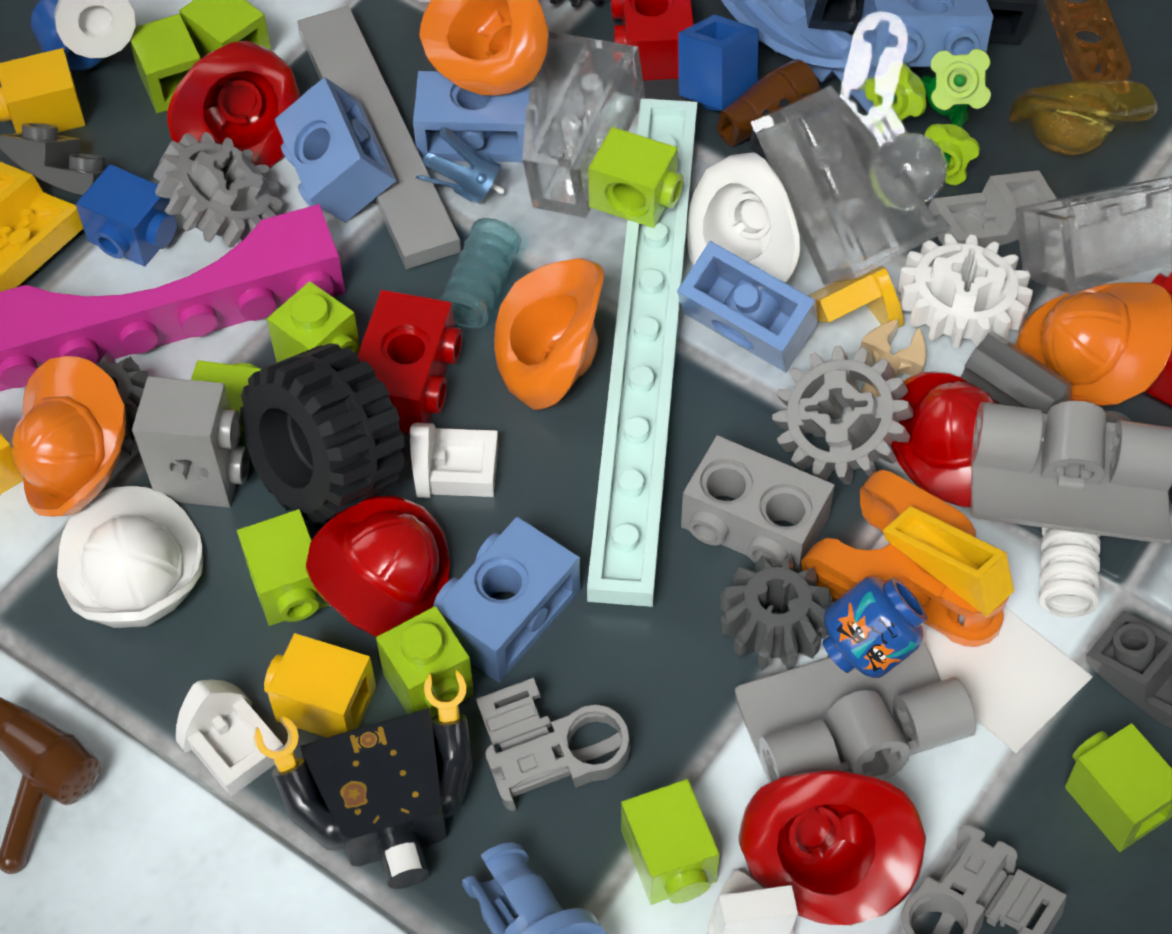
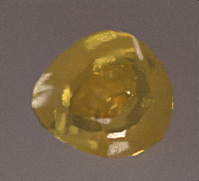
M1078 80L1024 90L1010 106L1008 121L1016 124L1021 120L1030 118L1036 137L1046 148L1055 153L1074 156L1092 151L1099 146L1116 125L1133 124L1149 120L1156 114L1158 102L1151 91L1141 83L1128 80Z

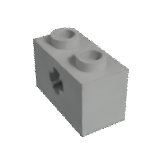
M148 376L132 431L153 491L164 493L177 503L231 508L236 485L245 484L247 480L250 454L246 446H241L239 439L240 414L237 410L231 409L225 384Z

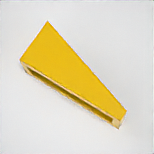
M909 506L883 530L884 537L889 543L986 617L1015 592L1007 552L927 513Z

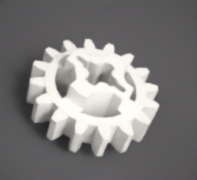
M945 234L942 246H938L927 239L923 241L921 253L914 251L908 253L905 267L901 268L897 292L901 293L899 302L902 310L912 311L909 324L913 328L925 324L931 327L928 339L935 341L942 334L951 336L952 348H959L963 339H971L977 347L988 333L996 332L1007 340L1009 329L1019 331L1024 316L1027 314L1033 293L1032 289L1027 288L1030 273L1029 271L1016 270L1019 257L1015 254L1005 257L999 256L997 253L1000 244L995 241L986 248L978 246L976 235L970 234L966 239V243L963 244L957 243L951 234Z

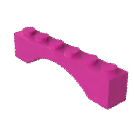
M320 204L261 220L243 241L219 260L190 276L157 288L122 295L104 296L53 293L28 285L1 291L0 391L25 387L35 370L50 358L76 356L96 364L100 363L106 352L114 359L131 354H141L155 347L176 341L205 336L212 331L250 320L264 319L275 312L309 281L332 297L345 294L339 255Z

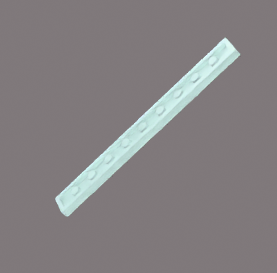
M642 98L640 101L637 135L678 147L677 173L683 174L684 181L676 205L673 209L665 207L655 228L627 220L587 584V602L653 607L680 308L677 290L682 284L697 102Z

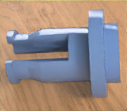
M513 842L499 844L481 854L482 860L494 877L493 880L478 882L475 876H468L462 880V886L468 895L472 898H477L479 901L482 918L492 934H607L591 911L582 908L563 910L544 879L528 866L529 856L520 844Z

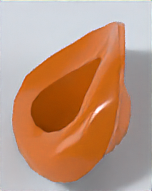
M431 0L422 18L419 37L427 60L445 78L458 87L473 93L496 96L512 93L534 80L547 54L548 27L538 0Z
M577 258L541 266L516 281L500 305L494 332V350L498 371L508 391L533 410L544 409L557 404L569 391L574 381L589 370L594 360L598 343L594 318L604 280V270L596 262Z
M1146 282L1111 283L1069 292L1037 308L1025 320L1015 346L1072 383L1073 401H1085L1097 406L1119 404L1145 392L1166 366L1172 350V299L1164 287Z
M76 356L50 358L35 370L25 387L23 417L16 424L11 451L13 463L21 476H23L27 502L30 508L39 516H69L83 510L101 493L110 480L120 458L126 429L125 404L114 380L102 368L90 360Z

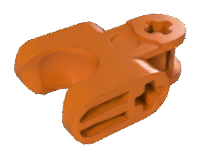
M886 470L874 472L860 488L862 515L871 526L877 528L882 533L891 522L909 506H912L976 537L975 528L963 513L893 472ZM825 538L814 544L801 560L802 571L815 568V573L818 576L816 586L829 588L833 603L868 576H876L887 582L893 577L897 578L913 593L922 605L927 615V621L924 623L945 635L952 642L962 646L978 647L990 643L998 636L1003 625V609L1009 597L986 617L891 543L881 549L862 550L848 546L838 539ZM960 615L965 616L963 624L959 622Z

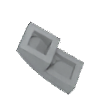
M1037 170L990 176L981 193L933 198L925 216L941 244H943L945 234H951L957 243L963 244L966 243V239L971 234L976 235L978 246L986 248L994 241L1001 246L1038 232L1060 221L1065 214V210L1040 171Z

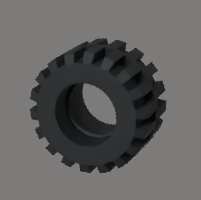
M338 344L320 345L262 368L248 378L249 385L243 387L241 395L243 406L240 407L244 442L248 448L251 462L259 473L262 483L269 493L275 495L278 503L287 511L290 509L292 511L300 509L304 521L311 519L313 523L323 522L367 498L377 497L395 486L399 480L398 471L403 470L404 456L401 448L405 447L404 434L400 430L398 423L400 418L396 407H393L389 398L390 393L383 381L380 382L378 380L375 370L367 361H360L356 352L349 348L341 349Z

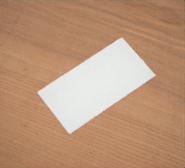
M1007 607L1003 609L1004 621L998 636L990 643L978 647H968L954 643L945 635L923 623L924 640L941 681L952 677L959 679L970 697L976 721L1015 753L1093 677ZM963 615L959 616L960 624L964 622L965 616Z

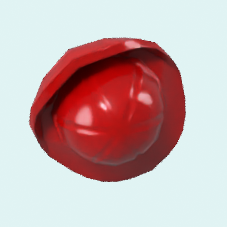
M250 41L231 42L205 55L192 66L171 97L167 110V124L172 141L179 143L183 135L189 133L199 142L204 132L210 133L215 143L222 145L226 138L232 139L234 147L243 152L249 149L253 152V157L250 161L255 166L267 165L271 169L284 156L281 150V145L284 141L274 119L301 97L292 68L272 50Z
M931 371L921 372L903 381L909 392L899 400L909 402L914 416L899 421V424L905 427L909 433L910 438L908 442L892 441L891 447L897 462L919 488L946 503L963 508L971 507L972 441L977 411L981 402L1000 403L978 386L950 373Z
M377 496L367 498L340 512L319 530L310 542L306 571L315 590L350 624L377 637L433 608L438 593L449 581L451 559L443 530L435 518L423 506L396 496Z
M814 771L782 777L760 787L745 808L738 841L752 878L764 889L792 885L798 911L797 916L827 925L852 926L886 915L898 906L912 891L921 871L926 835L914 803L904 791L891 783L875 777L843 771Z

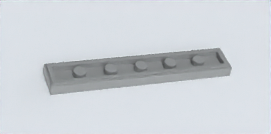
M349 5L297 20L299 35L319 79L321 80L323 77H326L361 102L395 176L396 182L374 200L405 269L407 270L460 253V239L434 184L415 179L417 175L430 176Z

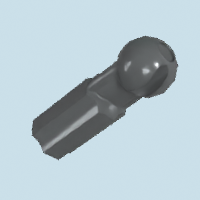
M996 332L988 333L984 340L975 348L964 365L965 368L961 375L962 379L986 391L995 401L1003 405L1040 409L1042 413L1047 414V411L1052 406L1061 402L1073 401L1072 383ZM1105 411L1106 422L1116 423L1118 420L1131 421L1126 415L1119 412Z

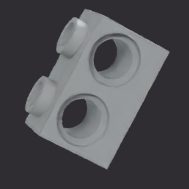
M716 435L683 492L681 527L689 530L698 540L709 545L721 544L748 556L755 564L763 555L772 567H781V563L790 555L794 562V572L800 573L802 570L801 560L811 547L816 544L829 520L835 484ZM728 496L735 500L721 501L715 497ZM775 521H787V522H790V523H792V524H794V525H793V526H789V527H784V526H779V525H777V524H775V523H773V522H775Z

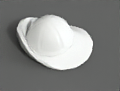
M743 153L730 155L706 169L693 193L687 218V247L690 261L694 266L709 241H712L786 283L798 263L800 254L799 231L787 192L777 173L758 154Z
M111 487L101 492L83 510L71 515L63 530L59 545L57 569L61 590L71 609L85 619L113 628L148 627L174 611L188 596L201 576L203 550L200 534L186 512L164 493L153 491V489L148 487Z

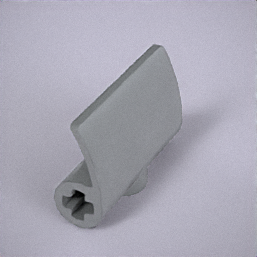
M1085 401L1058 403L1052 406L1047 411V414L1042 413L1040 409L988 402L980 403L974 425L971 458V515L974 518L1170 544L1172 542L1168 490L1172 486V427L1118 420L1116 423L1106 422V412L1103 408Z
M925 640L918 650L880 678L868 677L855 668L851 672L846 673L831 658H826L741 684L735 689V697L742 718L770 783L782 777L814 771H843L886 780L902 770L911 755L971 737L976 733L975 713L965 687L956 677L941 681Z

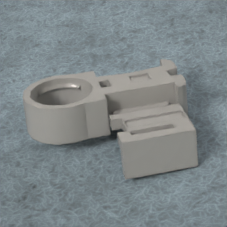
M534 677L477 698L478 707L492 745L486 750V758L505 808L510 811H516L512 797L571 776L574 787L577 788L592 781L609 779L619 773L627 763L631 749L627 725L620 714L609 707L595 704L581 707L569 716L550 722L548 716L540 718L533 701L541 697ZM587 723H607L618 731V733L594 745L576 750L569 749L574 733L578 728ZM552 726L554 732L549 733L547 728ZM501 746L502 752L496 753L494 748ZM619 749L613 758L605 763L595 765L585 763Z
M964 825L958 830L956 848L959 849V852L939 882L927 876L917 892L905 902L901 913L900 934H915L911 922L918 915L926 912L942 913L932 934H950L956 921L962 927L963 934H978L983 925L984 916L987 917V923L995 927L1000 920L1001 927L1004 928L1007 924L1015 928L1017 934H1051L1064 912L1067 895L1019 869L1015 873L1018 856L1013 847L998 841L993 848L984 843L985 832L971 825ZM954 889H957V890L961 891V892L963 893V895H961V894H959L958 892L954 891ZM1042 904L1047 906L1033 930L1027 928Z

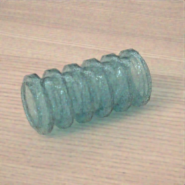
M482 218L472 224L470 235L466 238L464 248L459 253L457 264L452 269L451 278L447 280L444 293L439 298V300L452 302L454 324L470 329L483 328L488 324L491 311L495 308L497 297L501 294L503 283L507 280L509 268L513 266L515 254L519 252L522 242L516 230L507 223L493 218Z

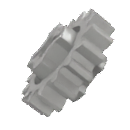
M207 132L203 133L199 142L189 133L184 134L179 143L172 141L153 175L154 178L160 181L155 190L156 195L171 200L165 209L167 214H181L185 218L182 228L186 231L194 228L201 230L204 240L209 243L215 235L222 236L223 241L228 247H234L238 239L240 238L243 241L261 220L277 216L283 203L275 197L280 189L279 183L265 179L270 168L267 165L255 166L250 161L253 157L251 150L247 149L243 152L234 147L232 139L226 138L222 145L217 144L211 134Z
M835 346L832 353V361L824 363L821 357L814 352L810 354L812 369L805 374L794 367L789 371L796 382V386L793 390L778 389L776 395L787 406V410L772 414V419L780 429L787 430L777 438V441L785 452L795 451L791 461L797 468L804 471L813 464L812 474L825 481L828 480L832 471L835 470L838 478L844 485H851L854 470L861 468L870 477L871 474L876 472L873 462L879 457L892 464L897 460L889 446L892 441H909L910 435L905 427L899 424V421L909 419L914 414L908 401L899 400L909 391L901 377L891 379L894 370L886 359L883 358L872 366L873 358L867 349L860 348L853 360H849L843 348ZM856 379L872 385L879 391L880 396L874 397L872 392L860 393L856 386ZM850 406L853 411L845 412L843 423L835 424L833 420L841 418L843 408ZM812 433L815 438L826 437V442L830 446V452L812 445L808 441L806 434Z

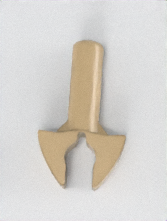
M898 319L884 323L869 332L861 340L860 348L868 350L874 364L883 358L889 362L894 370L891 379L901 374L914 376L923 372L926 360L925 341L920 328H917L911 340V345L908 348L898 350L894 355L890 354V344L896 335ZM864 383L860 393L872 392L874 397L880 396L879 391L872 385Z

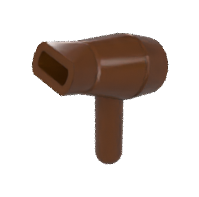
M799 59L791 60L772 69L721 112L716 126L718 134L727 145L734 147L751 137L754 126H759L762 113L765 110L777 113L781 99L785 98L793 107H798L802 94H808L813 102L820 94L817 77L812 69Z
M0 697V750L22 774L0 847V870L6 874H16L26 864L45 796L47 795L63 805H70L79 801L91 790L97 781L101 770V763L75 735L30 710Z

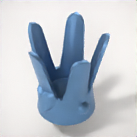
M441 127L440 136L462 156L470 166L468 168L445 158L427 154L423 157L422 161L425 166L458 184L422 175H417L415 179L453 188L454 192L470 202L474 200L478 204L483 200L490 188L500 194H504L505 190L493 183L500 169V164L494 162L490 156L483 157L479 155L450 129Z

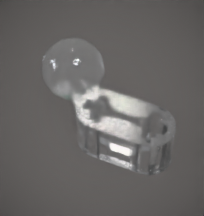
M876 11L866 15L856 27L840 89L839 102L843 113L851 122L864 128L878 151L873 160L872 173L877 190L887 201L898 206L917 207L930 202L941 191L947 178V161L942 148L932 138L921 133L908 132L892 107L907 50V31L904 23L896 15L889 12ZM879 25H886L889 27L890 37L898 40L896 48H885L883 55L879 58L874 78L875 93L877 96L884 98L881 107L871 106L868 115L858 114V104L850 100L852 91L862 92L865 83H868L874 59L872 45L864 41L866 34H876Z

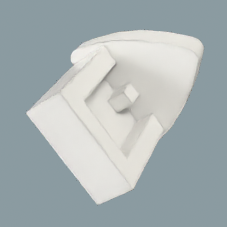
M413 423L410 427V450L416 496L419 498H431V495L494 497L499 446L498 431L436 428L433 423Z
M200 680L193 684L179 711L176 724V742L184 752L192 750L229 796L232 797L275 765L273 758L263 755L255 747L253 741L255 728L258 727L260 729L263 742L269 750L281 749L283 744L252 709V701L240 688L224 680Z
M741 871L733 872L715 901L707 934H795L793 926L798 911L792 885L764 889Z

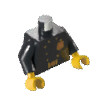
M457 669L455 670L459 691L452 699L442 700L435 696L432 691L433 681L431 672L425 680L424 692L426 698L433 706L438 708V717L434 718L433 721L430 710L427 708L301 745L303 758L295 757L293 751L298 744L299 735L294 723L286 717L280 716L281 722L288 733V740L281 749L269 750L263 742L260 729L256 727L254 730L253 741L255 747L263 755L273 758L276 768L272 771V776L294 824L326 850H344L352 866L360 867L380 860L387 885L393 889L411 887L426 879L429 871L422 847L441 842L447 837L445 819L453 816L460 810L472 773L473 759L467 716L459 713L458 706L466 694V681L463 674Z

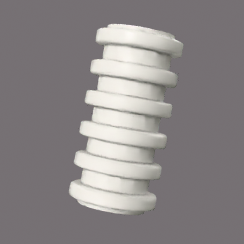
M1042 527L1041 552L1043 554L1040 556V569L1042 572L1039 577L1041 587L1039 591L1040 606L1045 611L1061 617L1074 618L1094 612L1099 606V593L1097 590L1099 589L1100 579L1098 574L1100 571V558L1098 555L1100 554L1099 537L1101 535Z

